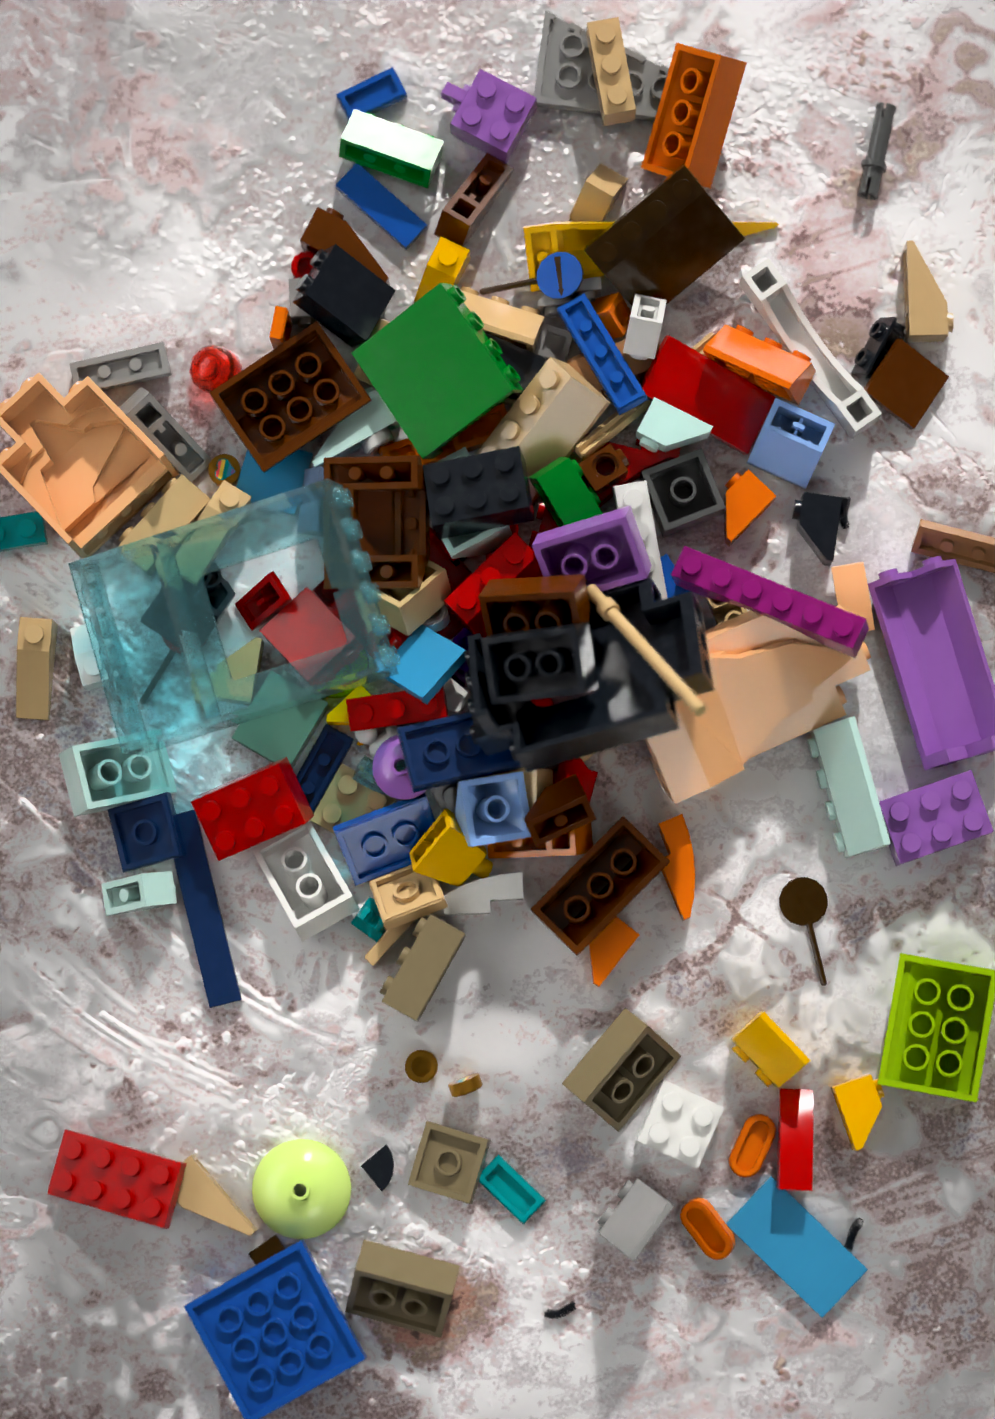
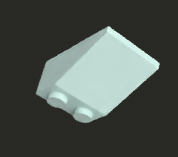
M162 729L74 745L59 754L74 817L106 811L107 809L165 792H171V794L177 792Z

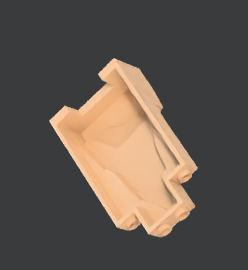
M840 605L836 606V607H838V608H841V609L845 610V609H844L843 607H841ZM751 610L705 630L714 691L696 695L707 707L705 713L701 716H696L682 700L676 701L679 729L644 739L652 756L649 759L659 783L672 802L676 804L710 789L743 771V765L748 759L845 716L843 704L847 703L838 684L871 670L867 662L871 655L865 642L863 641L856 658L826 647L793 628Z

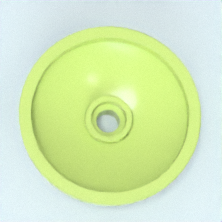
M309 1139L291 1140L273 1148L259 1163L252 1184L253 1201L259 1216L273 1231L293 1239H310L328 1232L342 1219L351 1198V1179L345 1163L330 1147ZM297 1184H303L306 1187V1194L304 1196H297L295 1194L294 1187Z

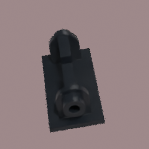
M882 317L872 325L869 331L870 337L865 347L855 357V366L851 374L866 375L865 380L869 381L884 359V351L888 352L896 339L903 340L905 337V327L896 322L898 318Z

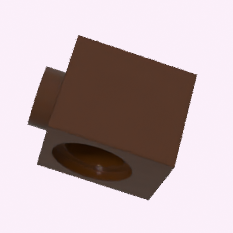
M611 443L579 463L584 473V476L581 478L587 487H591L597 495L626 478L628 474L626 467L630 465L620 448L614 450ZM601 462H609L613 465L614 472L611 475L603 476L597 472L596 466Z

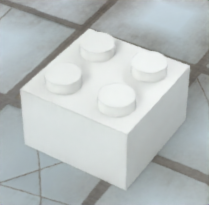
M662 1080L636 1141L698 1169L725 1107Z

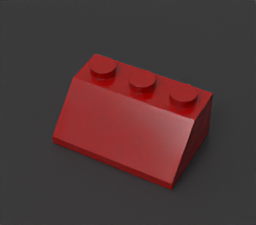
M513 533L444 600L445 606L473 635L480 633L483 638L487 637L479 595L490 579L543 577L534 551L516 533Z

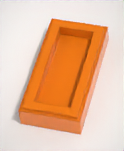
M275 307L269 336L273 349L289 340L293 324L289 311L285 307Z

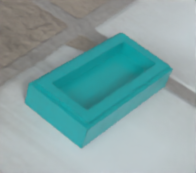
M499 1154L481 1172L479 1182L523 1225L546 1201Z

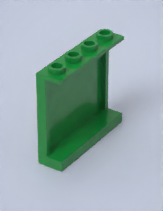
M441 282L352 352V355L422 459H434L443 452L442 447L512 393L523 391V388L518 383L521 380L519 374L511 365H506L500 356L502 354L500 346L494 339H489L482 330L484 328L483 321L474 311L470 312L465 305L466 297L461 289L456 285Z

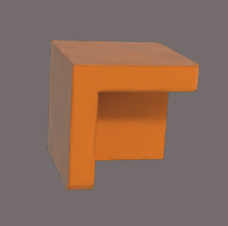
M620 292L595 298V301L590 302L611 338L623 337L628 330L631 310Z

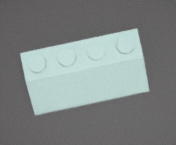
M855 716L814 729L810 733L811 738L807 739V744L811 757H817L820 770L816 771L819 787L821 790L826 788L829 801L825 802V809L829 821L835 820L838 833H834L833 836L837 851L844 852L845 858L888 846L891 844Z

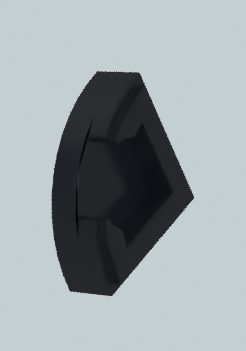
M387 1144L361 1165L381 1191L389 1184L394 1171L393 1155Z

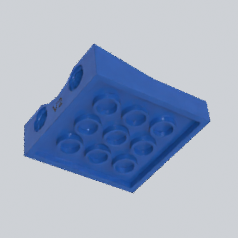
M303 1239L184 1306L244 1419H260L362 1362L367 1357Z

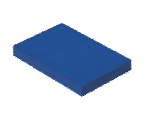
M425 792L416 798L401 800L333 826L355 886L412 865L409 852L435 821Z

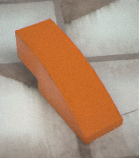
M683 814L658 823L657 828L669 854L665 857L670 860V863L662 870V874L680 917L684 921L691 916L695 889V866L690 834Z

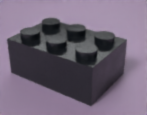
M519 446L423 465L431 525L439 540L535 520L526 462Z
M589 622L499 633L481 638L491 705L585 694L598 689Z

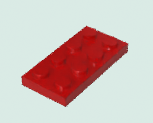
M65 1129L47 1194L169 1229L187 1163Z

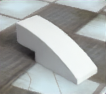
M522 872L491 876L460 886L444 895L447 908L431 914L433 916L491 914V901L523 900Z

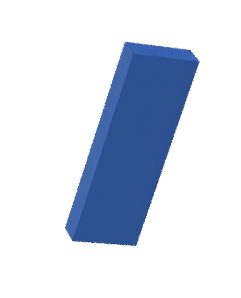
M357 163L335 185L339 192L405 250L428 228L421 218Z

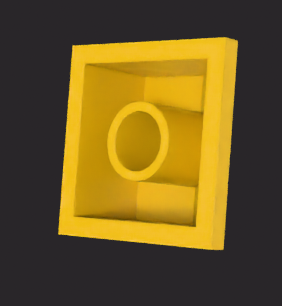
M764 1011L759 1012L731 1039L735 1044L732 1048L734 1053L744 1063L750 1059L758 1068L755 1075L767 1087L773 1084L776 1088H779L810 1061Z

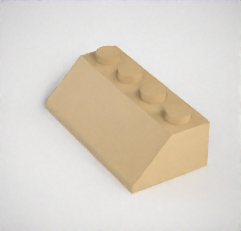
M549 357L476 454L519 446L525 458L528 477H530L557 458L569 457L575 450L576 444L585 437L609 406L610 402L568 363ZM529 480L533 504L539 495Z

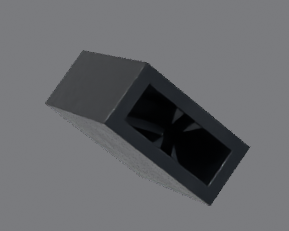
M337 244L326 250L320 249L310 262L313 266L310 273L305 274L297 283L295 290L298 293L292 302L350 347L354 348L367 341L396 290Z

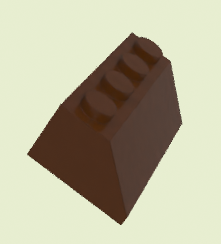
M622 816L530 910L541 923L578 956L670 863V860Z

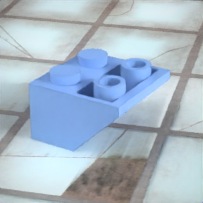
M775 398L747 464L806 489L835 423Z

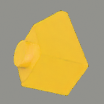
M440 237L426 265L414 303L440 282L458 286L469 264L470 250L444 237Z
M871 1074L830 1087L852 1150L855 1151L863 1148L882 1108L880 1099L885 1097L882 1086L878 1084V1079L873 1080Z

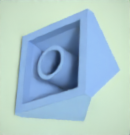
M523 771L458 782L454 816L469 847L531 837L524 821L525 816L529 812Z

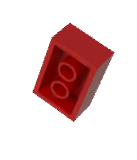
M287 757L204 792L191 801L218 861L306 824L314 816Z

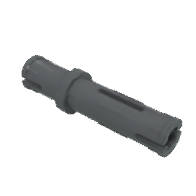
M884 103L876 104V113L867 156L862 160L861 165L863 176L858 196L864 199H868V195H871V200L878 199L881 177L886 172L885 157L893 118L897 108L890 103L886 104V108H884Z

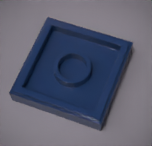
M165 792L107 809L123 873L186 856L171 792Z

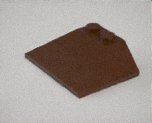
M420 456L324 458V589L420 588L430 558V512Z

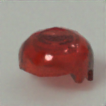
M210 345L201 348L192 357L189 373L192 382L203 392L210 394L211 391L241 372L242 366L238 356L227 348Z

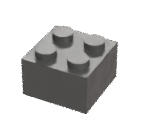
M702 448L641 471L640 481H647L651 508L663 538L724 514L726 507Z

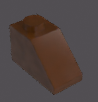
M576 774L545 787L524 818L536 847L597 820Z

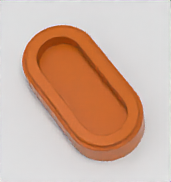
M755 1114L744 1122L728 1158L730 1169L736 1175L747 1178L759 1172L776 1136V1126L771 1118L763 1114Z
M703 1198L690 1199L680 1212L682 1224L709 1258L715 1260L726 1258L735 1247L733 1232L709 1201Z

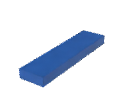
M585 293L556 308L558 315L619 416L647 401V395Z

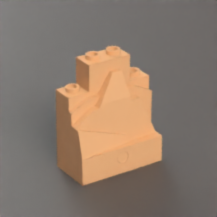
M38 373L34 377L26 379L20 386V390L12 398L0 403V427L16 442L12 447H7L1 451L0 473L84 562L152 500L172 478L178 475V472L164 453L88 376L83 381L76 382L64 398Z

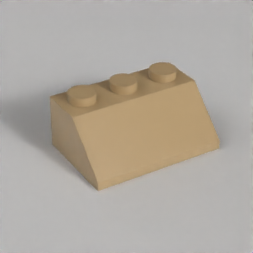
M460 288L466 297L465 305L470 312L474 311L483 321V331L534 353L545 316L540 315L539 310L529 306H522L519 309L510 306V302L503 298L492 296L491 299L478 296L479 292L472 288Z

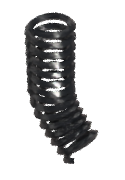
M850 497L842 498L841 519H839L840 525L843 527L842 529L849 528L848 525H850L847 518L851 502Z
M856 1218L851 1224L850 1232L847 1234V1241L844 1243V1247L851 1251L854 1246L853 1241H855L858 1231L863 1227L864 1221L861 1218Z
M572 1301V1303L570 1302V1304L568 1303L564 1308L562 1307V1309L549 1310L548 1308L547 1312L544 1313V1317L558 1319L559 1315L561 1319V1315L564 1317L566 1314L568 1315V1313L570 1314V1312L574 1311V1309L576 1310L575 1302Z

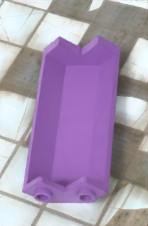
M941 556L922 561L923 567L910 572L898 573L897 568L878 574V580L868 583L924 770L946 766L963 759L995 751V685L956 559L942 560Z

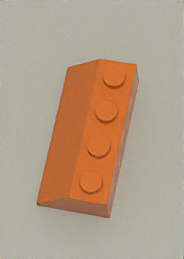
M676 43L641 166L642 169L668 177L681 165L685 164L703 187L711 188L747 62Z

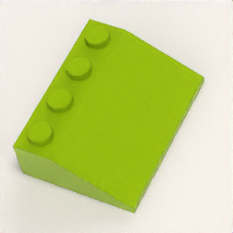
M900 953L878 1084L977 1103L995 999V970Z

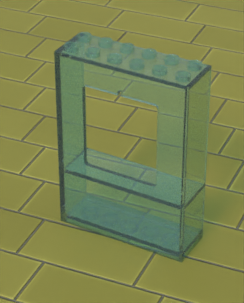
M327 478L68 563L122 754L143 755L398 674L396 666L400 665L399 655L395 646H390L387 634L391 633L390 624L386 615H381L378 602L382 601L380 590L376 583L371 582L369 571L372 570V563L367 551L363 552L359 539L363 538V533L358 520H353L350 508L354 507V503L348 488L344 489L343 485ZM316 539L321 550L331 588L338 587L339 589L333 595L347 643L335 649L234 680L231 676L204 583V576Z

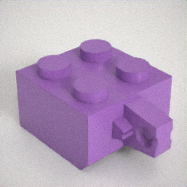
M482 69L479 70L471 86L465 84L462 89L447 82L441 92V98L454 105L452 111L456 113L450 123L451 134L507 164L537 110V98Z

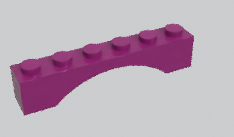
M685 545L671 573L675 584L679 587L707 598L731 603L764 615L801 632L826 647L856 658L869 630L867 620L863 617Z

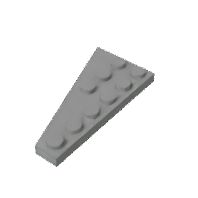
M545 10L534 97L537 98V106L601 114L586 31L572 22L569 24L556 18L555 14ZM625 48L636 106L635 119L654 121L669 68L664 65L659 66L646 60V57Z

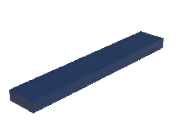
M195 810L178 813L176 816L186 856L173 860L209 1008L241 1001L242 996L198 816Z

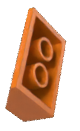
M725 325L704 346L703 352L709 359L757 387L798 406L816 373L809 356L796 350L792 354L781 349L782 345L770 338H765L764 341L753 337L754 333L741 325H737L736 328Z

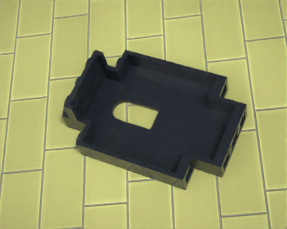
M651 576L602 591L606 597H611L620 606V613L695 695L714 691L703 610L692 591L662 600L661 593ZM590 598L589 628L598 689L588 695L546 707L534 705L533 700L491 705L481 638L483 637L480 633L467 636L469 650L465 651V659L469 671L465 672V680L471 693V698L467 700L468 709L473 720V725L470 726L471 738L475 745H480L487 756L510 749L514 761H519L526 772L678 730L679 722L676 701L681 699L610 621H605L596 611L597 606Z

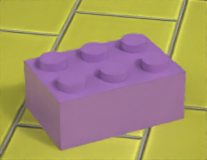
M631 506L539 533L532 544L543 577L584 574L586 586L595 584L601 592L648 578L652 566Z
M972 770L879 801L891 843L888 846L896 866L994 832Z

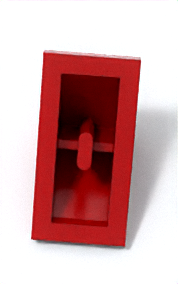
M272 571L237 601L235 606L251 631L270 621L292 599L275 572Z

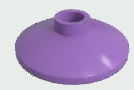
M398 736L390 737L380 745L375 753L372 768L374 779L379 788L393 798L401 800L416 798L427 790L412 792L406 768L401 772L397 770L398 761L404 760Z

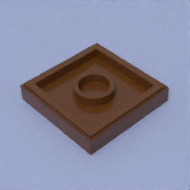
M896 339L864 389L875 403L909 429H915L949 376L905 341Z

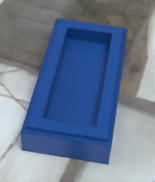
M394 67L336 94L348 121L354 109L364 113L375 114L408 98Z

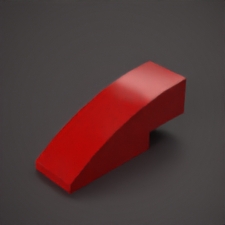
M779 1088L777 1189L812 1191L813 1090Z

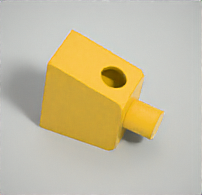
M445 808L409 852L413 871L454 886L463 885L471 874L482 879L487 878L492 871L493 862L485 858L487 854L485 845L469 847L454 816L455 814Z

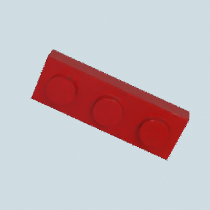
M444 686L427 704L406 691L346 699L350 732L429 721L449 716Z

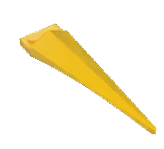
M775 221L732 222L743 236L776 228L779 225ZM554 222L523 226L529 279L537 278V270L541 262L548 255L555 252H567L574 255L582 265L583 279L604 276L584 251V247L614 222ZM538 284L530 285L531 292L541 291Z

